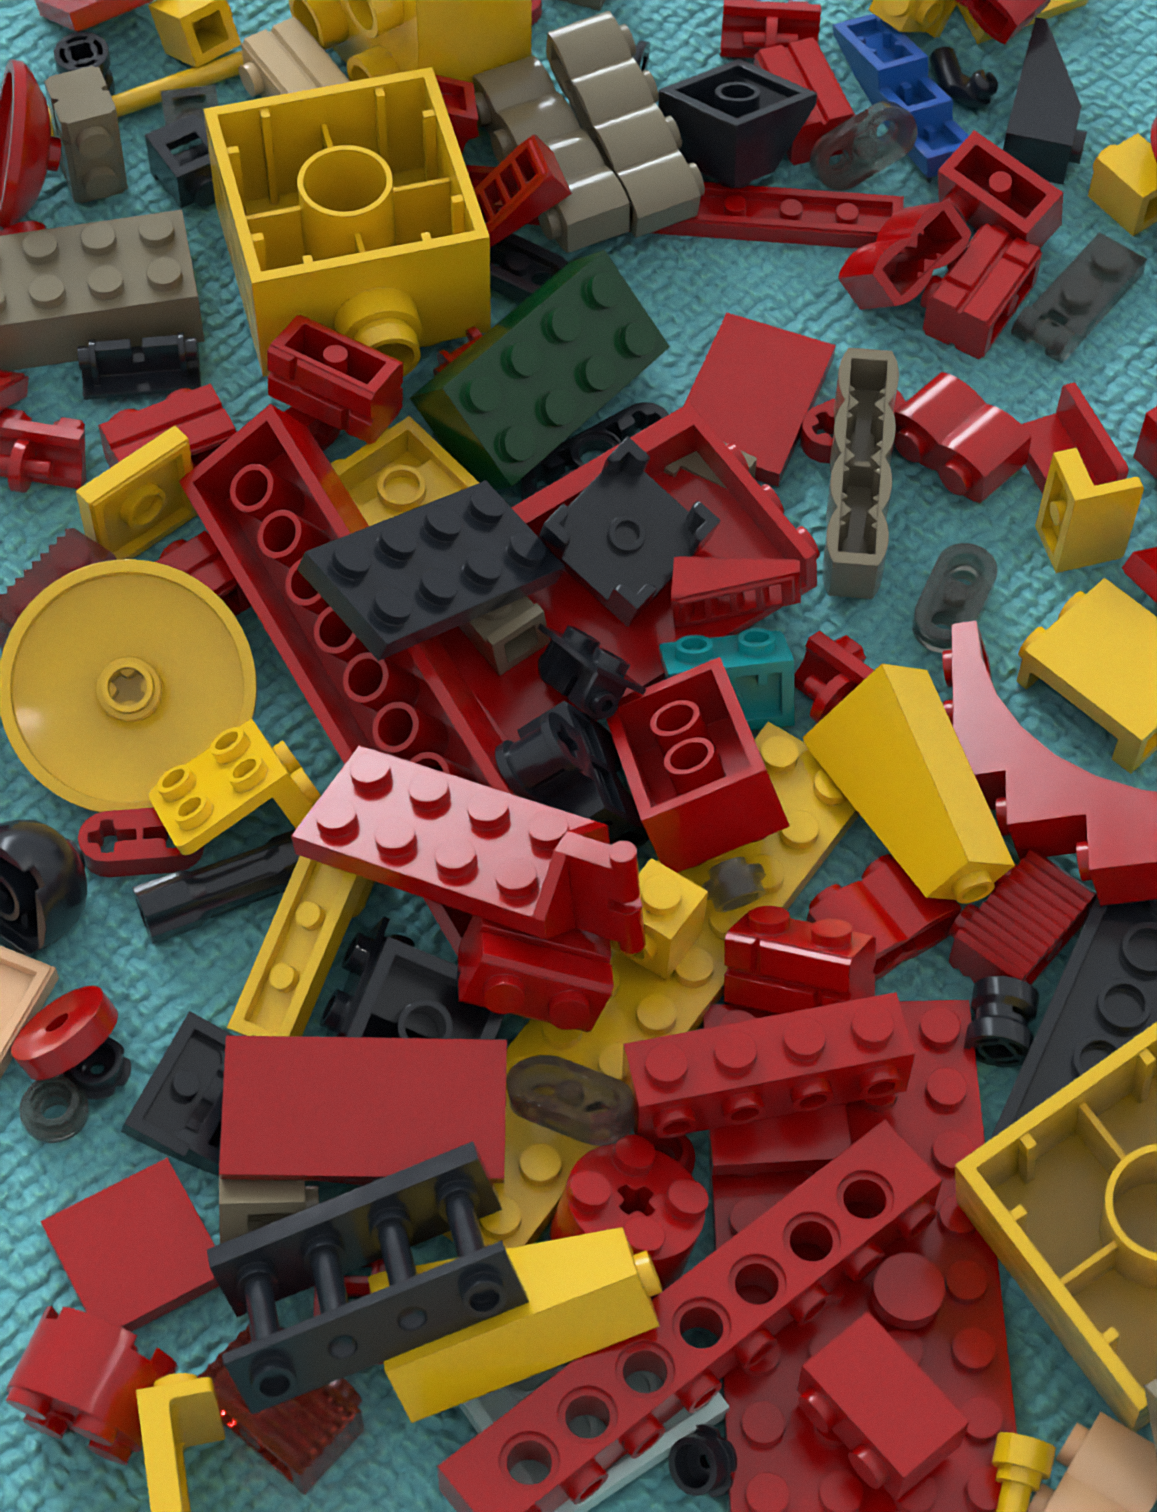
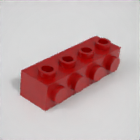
M897 992L625 1043L623 1044L622 1085L634 1134L652 1141L907 1091L915 1050Z

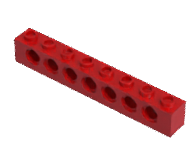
M884 1119L652 1299L659 1327L575 1359L439 1464L437 1471L440 1492L456 1512H554L569 1499L575 1505L582 1503L606 1482L609 1474L605 1470L626 1453L632 1459H635L651 1449L664 1435L666 1428L663 1424L683 1408L691 1414L705 1406L721 1389L722 1383L719 1379L738 1364H741L744 1369H749L760 1362L776 1345L777 1339L775 1335L795 1320L802 1326L814 1319L830 1302L832 1296L829 1292L849 1277L853 1283H856L868 1276L885 1257L883 1249L900 1235L909 1241L923 1232L938 1214L935 1204L943 1180ZM853 1202H864L871 1205L879 1215L871 1219H861L852 1215L845 1206ZM801 1243L814 1244L823 1250L826 1257L819 1261H806L799 1258L792 1248ZM747 1285H757L765 1288L773 1299L765 1304H751L744 1301L737 1291ZM692 1328H704L711 1331L717 1337L718 1342L709 1348H696L689 1345L681 1335ZM648 1371L658 1376L663 1385L654 1392L640 1393L630 1388L625 1379L632 1373ZM591 1415L599 1418L606 1425L607 1429L601 1435L587 1439L572 1433L568 1428V1424L576 1417ZM535 1460L542 1463L548 1469L549 1474L543 1481L537 1484L526 1485L513 1479L509 1472L513 1466L521 1461Z

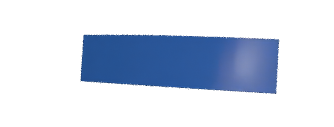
M875 14L833 24V35L855 78L878 116L901 148L927 178L937 176L939 168L969 135L953 120V100L928 76V56L903 32H899Z

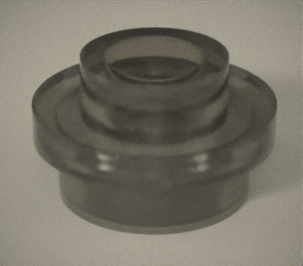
M736 857L708 870L710 879L701 886L708 891L707 900H712L716 912H728L746 906L758 900L766 893L761 881L766 876L762 864H747L745 857Z
M57 1075L45 1080H36L30 1085L21 1099L19 1114L25 1130L33 1138L46 1143H58L74 1137L82 1130L88 1120L89 1102L83 1088L79 1087L72 1079ZM54 1105H62L67 1108L66 1113L58 1118L46 1119L44 1117L46 1110Z

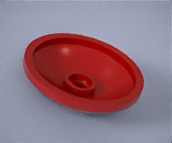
M12 59L7 63L0 90V231L10 225L19 223L33 207L44 185L47 171H58L61 156V137L51 136L48 104L32 71L23 61Z

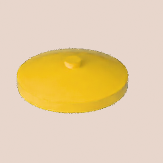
M121 559L98 562L72 571L54 581L41 591L18 617L9 633L0 660V716L6 735L18 758L28 771L50 791L76 806L97 813L113 810L153 808L148 794L157 785L158 780L165 772L177 765L187 764L208 749L213 740L223 731L239 727L249 719H254L256 711L257 675L255 662L244 631L232 611L220 597L198 579L181 570L152 561Z

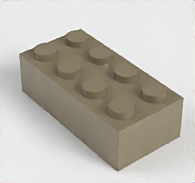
M182 209L0 236V370L13 371L78 361V346H89L90 339H95L96 342L130 339L131 346L133 347L142 346V338L178 335V332H184L185 338L196 337L198 343L205 342Z

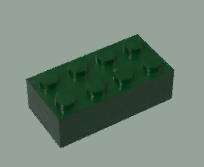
M603 250L569 262L413 394L410 400L446 451L479 483L487 481L496 491L512 487L670 346L606 251Z

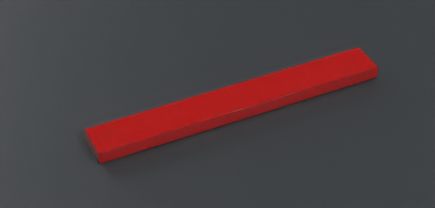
M466 165L473 189L496 167ZM704 182L705 193L701 195L697 216L653 231L650 234L859 249L866 244L876 242L877 236L885 222L896 212L904 209V196L748 185L743 188H727L719 183ZM516 189L511 192L513 197L518 193V190ZM501 200L494 204L497 212L503 207ZM484 211L481 212L484 221H485V222H488V220H487V218H486V216H485ZM536 217L528 222L527 225H540L539 218Z

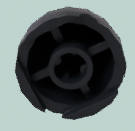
M18 819L0 823V944L23 955H30L37 950L47 948L65 935L80 918L87 898L86 864L80 848L57 830L36 820Z

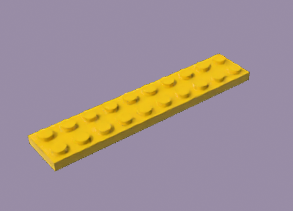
M770 722L764 726L755 738L790 827L768 835L760 841L746 844L712 858L702 865L678 872L681 876L707 890L708 896L703 933L668 979H663L611 947L612 957L609 964H612L614 987L611 997L591 1032L587 1033L575 1029L563 1030L555 1027L553 1024L530 1019L507 1047L504 1183H493L497 1190L502 1210L478 1219L486 1247L501 1240L506 1249L535 1243L553 1219L569 1174L576 1162L589 1151L610 1144L630 1118L622 1085L623 1044L696 1030L703 1022V1016L711 1005L716 1004L724 994V974L727 970V966H724V938L727 931L749 910L754 908L777 906L788 910L860 815L800 739ZM451 1231L442 1234L453 1241Z

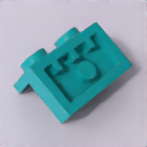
M751 628L742 631L739 635L713 638L702 635H689L678 639L676 642L659 645L660 660L665 672V679L720 657L750 730L763 729L768 722L777 727L795 726L794 659L783 632Z

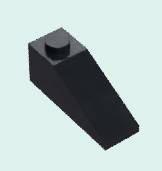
M1035 17L1005 135L1003 150L1046 181L1063 185L1068 163L1080 165L1087 131L1077 129L1082 106L1046 19Z

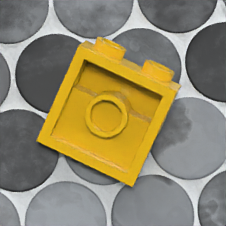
M410 416L391 428L387 427L374 444L367 443L347 458L337 459L330 463L369 526L479 483Z

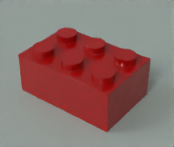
M720 657L646 687L644 695L634 692L622 697L615 714L606 718L640 819L662 865L678 873L688 868L702 865L712 858L746 844L760 841L768 835L790 827Z

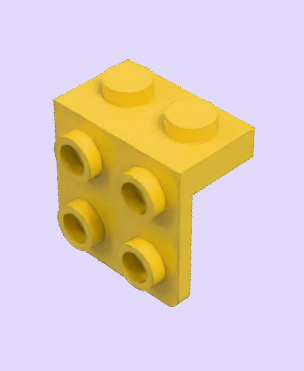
M252 718L239 727L223 731L213 740L208 749L187 764L177 765L169 769L160 777L157 785L148 794V798L170 838L182 855L194 853L272 797L295 829H297L321 797V794L286 743L282 740L272 747Z

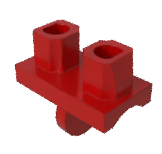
M724 0L720 56L755 58V55L761 49L783 45L786 48L790 42L812 37L818 43L821 4H809L803 1H789L786 3Z
M5 408L0 412V476L8 478V485L11 491L26 493L32 482L79 489L84 485L86 481L85 424L82 420L61 417L60 420L50 425L32 422V418L22 410Z
M821 631L810 636L805 645V657L794 674V687L814 701L809 715L816 723L821 721L874 671L864 663L866 656L863 647L847 635L834 641Z

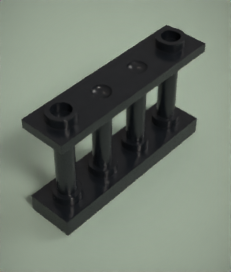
M474 1141L207 1249L209 1268L236 1317L248 1314L252 1342L226 1352L222 1356L225 1368L252 1415L529 1302L525 1288L502 1240L487 1247L485 1246L478 1219L502 1210L497 1190ZM451 1231L458 1258L417 1275L411 1247ZM383 1258L389 1287L349 1302L343 1274ZM315 1286L321 1314L280 1330L276 1302Z

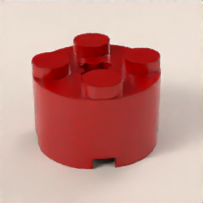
M634 1134L624 1135L616 1143L603 1145L589 1151L576 1162L569 1174L551 1221L549 1235L551 1234V1240L622 1227L634 1255L646 1250L648 1251L664 1291L681 1278L702 1231L709 1197L706 1189L695 1181L680 1163L665 1153L656 1150L649 1140ZM656 1294V1295H654V1296H651V1300L654 1299V1298H655L657 1295H659V1294Z
M47 1306L7 1385L6 1390L9 1394L6 1402L26 1413L23 1422L33 1429L48 1436L62 1439L68 1428L90 1439L87 1448L112 1462L127 1465L132 1453L140 1451L143 1445L136 1390L154 1387V1382L159 1378L176 1374L179 1366L168 1354L157 1347L150 1360L139 1354V1349L134 1345L137 1335L116 1324L92 1314L64 1306L58 1315L52 1306Z

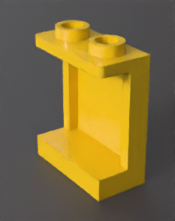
M1104 577L1087 594L1082 591L1075 593L1063 606L1058 620L1047 630L1043 627H1038L1026 638L1018 652V656L1022 658L1016 682L1025 689H1028L1040 678L1118 739L1112 760L1132 774L1157 750V617Z
M176 1373L159 1378L154 1382V1387L136 1390L151 1512H191L184 1451L190 1446L222 1441L226 1438L212 1378H198L191 1373Z

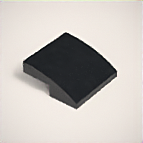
M189 1011L127 1117L121 1132L172 1158L219 1176L226 1035L232 1034Z

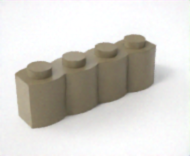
M606 11L547 32L546 56L562 92L568 98L580 128L593 140L605 166L610 168L618 178L630 202L629 230L633 236L637 238L697 216L701 195L705 193L702 175L694 162L688 164L678 150L682 146L678 126L671 116L664 117L656 102L659 100V94L655 80L650 71H642L633 58L636 56V47L626 24L619 26L610 11Z
M530 56L473 75L478 113L477 127L484 126L489 133L491 145L499 163L523 141L534 134L553 151L572 194L538 216L540 226L548 240L555 239L566 253H570L629 232L630 202L621 183L611 169L605 166L593 140L580 128L570 105L556 91L543 64L535 56Z
M848 348L839 365L834 404L835 425L830 457L831 479L826 511L827 534L822 565L823 583L829 596L873 599L882 582L889 541V530L886 520L892 490L890 463L896 431L893 413L899 381L897 360L893 352L888 350Z

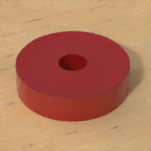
M85 986L70 991L44 1007L22 1028L13 1042L12 1056L33 1080H45L60 1075L85 1060L108 1038L117 1023L118 1011L100 987Z

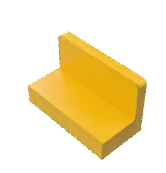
M1077 448L1053 453L1035 528L1055 573L1113 561L1124 556L1144 491V486L1139 477L1094 486Z

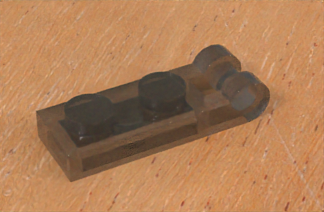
M1099 232L1032 306H1026L1014 322L1011 335L1026 344L1031 341L1038 343L1046 348L1045 355L1060 364L1063 363L1143 275L1147 259Z

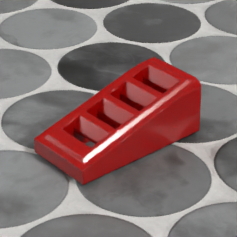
M536 134L517 146L474 189L481 212L484 211L488 220L485 225L490 237V247L572 194L553 151ZM519 188V192L513 197L511 192ZM501 200L503 207L497 212L494 204Z
M674 557L671 588L674 627L698 625L801 603L800 561H797V559Z

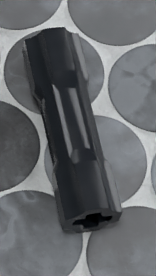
M296 829L272 837L263 846L193 871L179 870L133 887V894L140 916L152 944L199 928L208 919L273 895L284 893L300 857L295 854L291 837Z

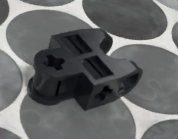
M562 701L519 728L517 731L520 740L515 743L506 740L496 746L495 758L498 768L509 787L517 796L608 825L609 845L618 841H628L634 844L637 849L649 840L635 801L627 793L617 775L622 764L611 733L596 720L591 719L571 704Z

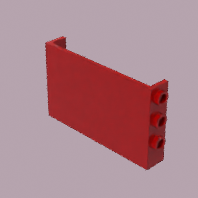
M691 402L630 437L650 457L644 471L688 512H690L693 504L699 501L721 520L710 540L694 557L797 559V561H800L801 595L817 586L816 559L820 557V553L811 534L803 526L795 528L784 515L783 505L775 491L768 484L760 486L749 473L748 463L740 449L732 442L726 445ZM620 444L511 508L539 537L543 524L563 503L568 507L601 473L606 459ZM697 451L726 488L681 468L676 476L673 477L664 473V468ZM563 570L555 584L527 596L533 604L537 603L543 609L548 627L563 634L567 625H571L591 635L601 642L599 647L614 653L631 664L626 674L644 688L665 679V672L660 660V644L676 642L678 639L689 635H702L708 638L737 635L782 608L769 609L698 625L674 627L671 606V581L627 627L565 570ZM458 626L437 635L503 742L509 740L515 743L520 740L517 731L519 728L562 701H566L579 709L567 699L568 697L560 694L539 677L538 660L541 654L545 652L549 643L499 676ZM626 688L622 697H625L636 691L630 688Z

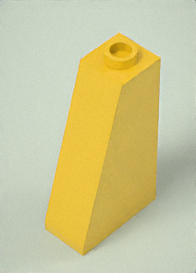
M882 663L802 737L810 753L926 898L957 900V902L962 904L978 901L990 894L994 889V882L1015 866L928 670Z
M622 1227L507 1248V1253L527 1293L528 1303L383 1361L385 1373L411 1423L659 1327L651 1296L659 1294L663 1290L648 1251L646 1250L634 1255ZM457 1258L416 1265L417 1275ZM386 1271L368 1277L371 1293L389 1287Z

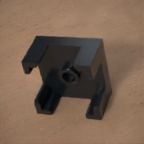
M628 436L608 456L601 473L568 507L563 503L543 524L539 535L544 544L564 564V570L627 627L672 581L674 557H694L707 544L721 521L699 501H696L690 512H688L644 471L650 457Z

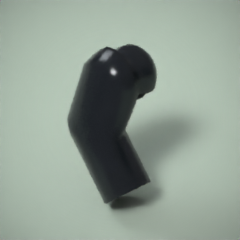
M940 47L931 53L929 61L937 84L951 99L974 109L990 104L991 96L998 90V81L991 72L985 75L984 70L980 69L975 71L971 77L963 74L956 53L951 47Z

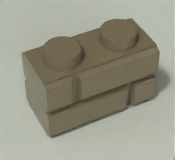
M90 66L49 76L44 83L54 137H61L59 165L67 180L73 201L85 203L124 193L128 189L117 111L110 92L107 91V85L100 68Z

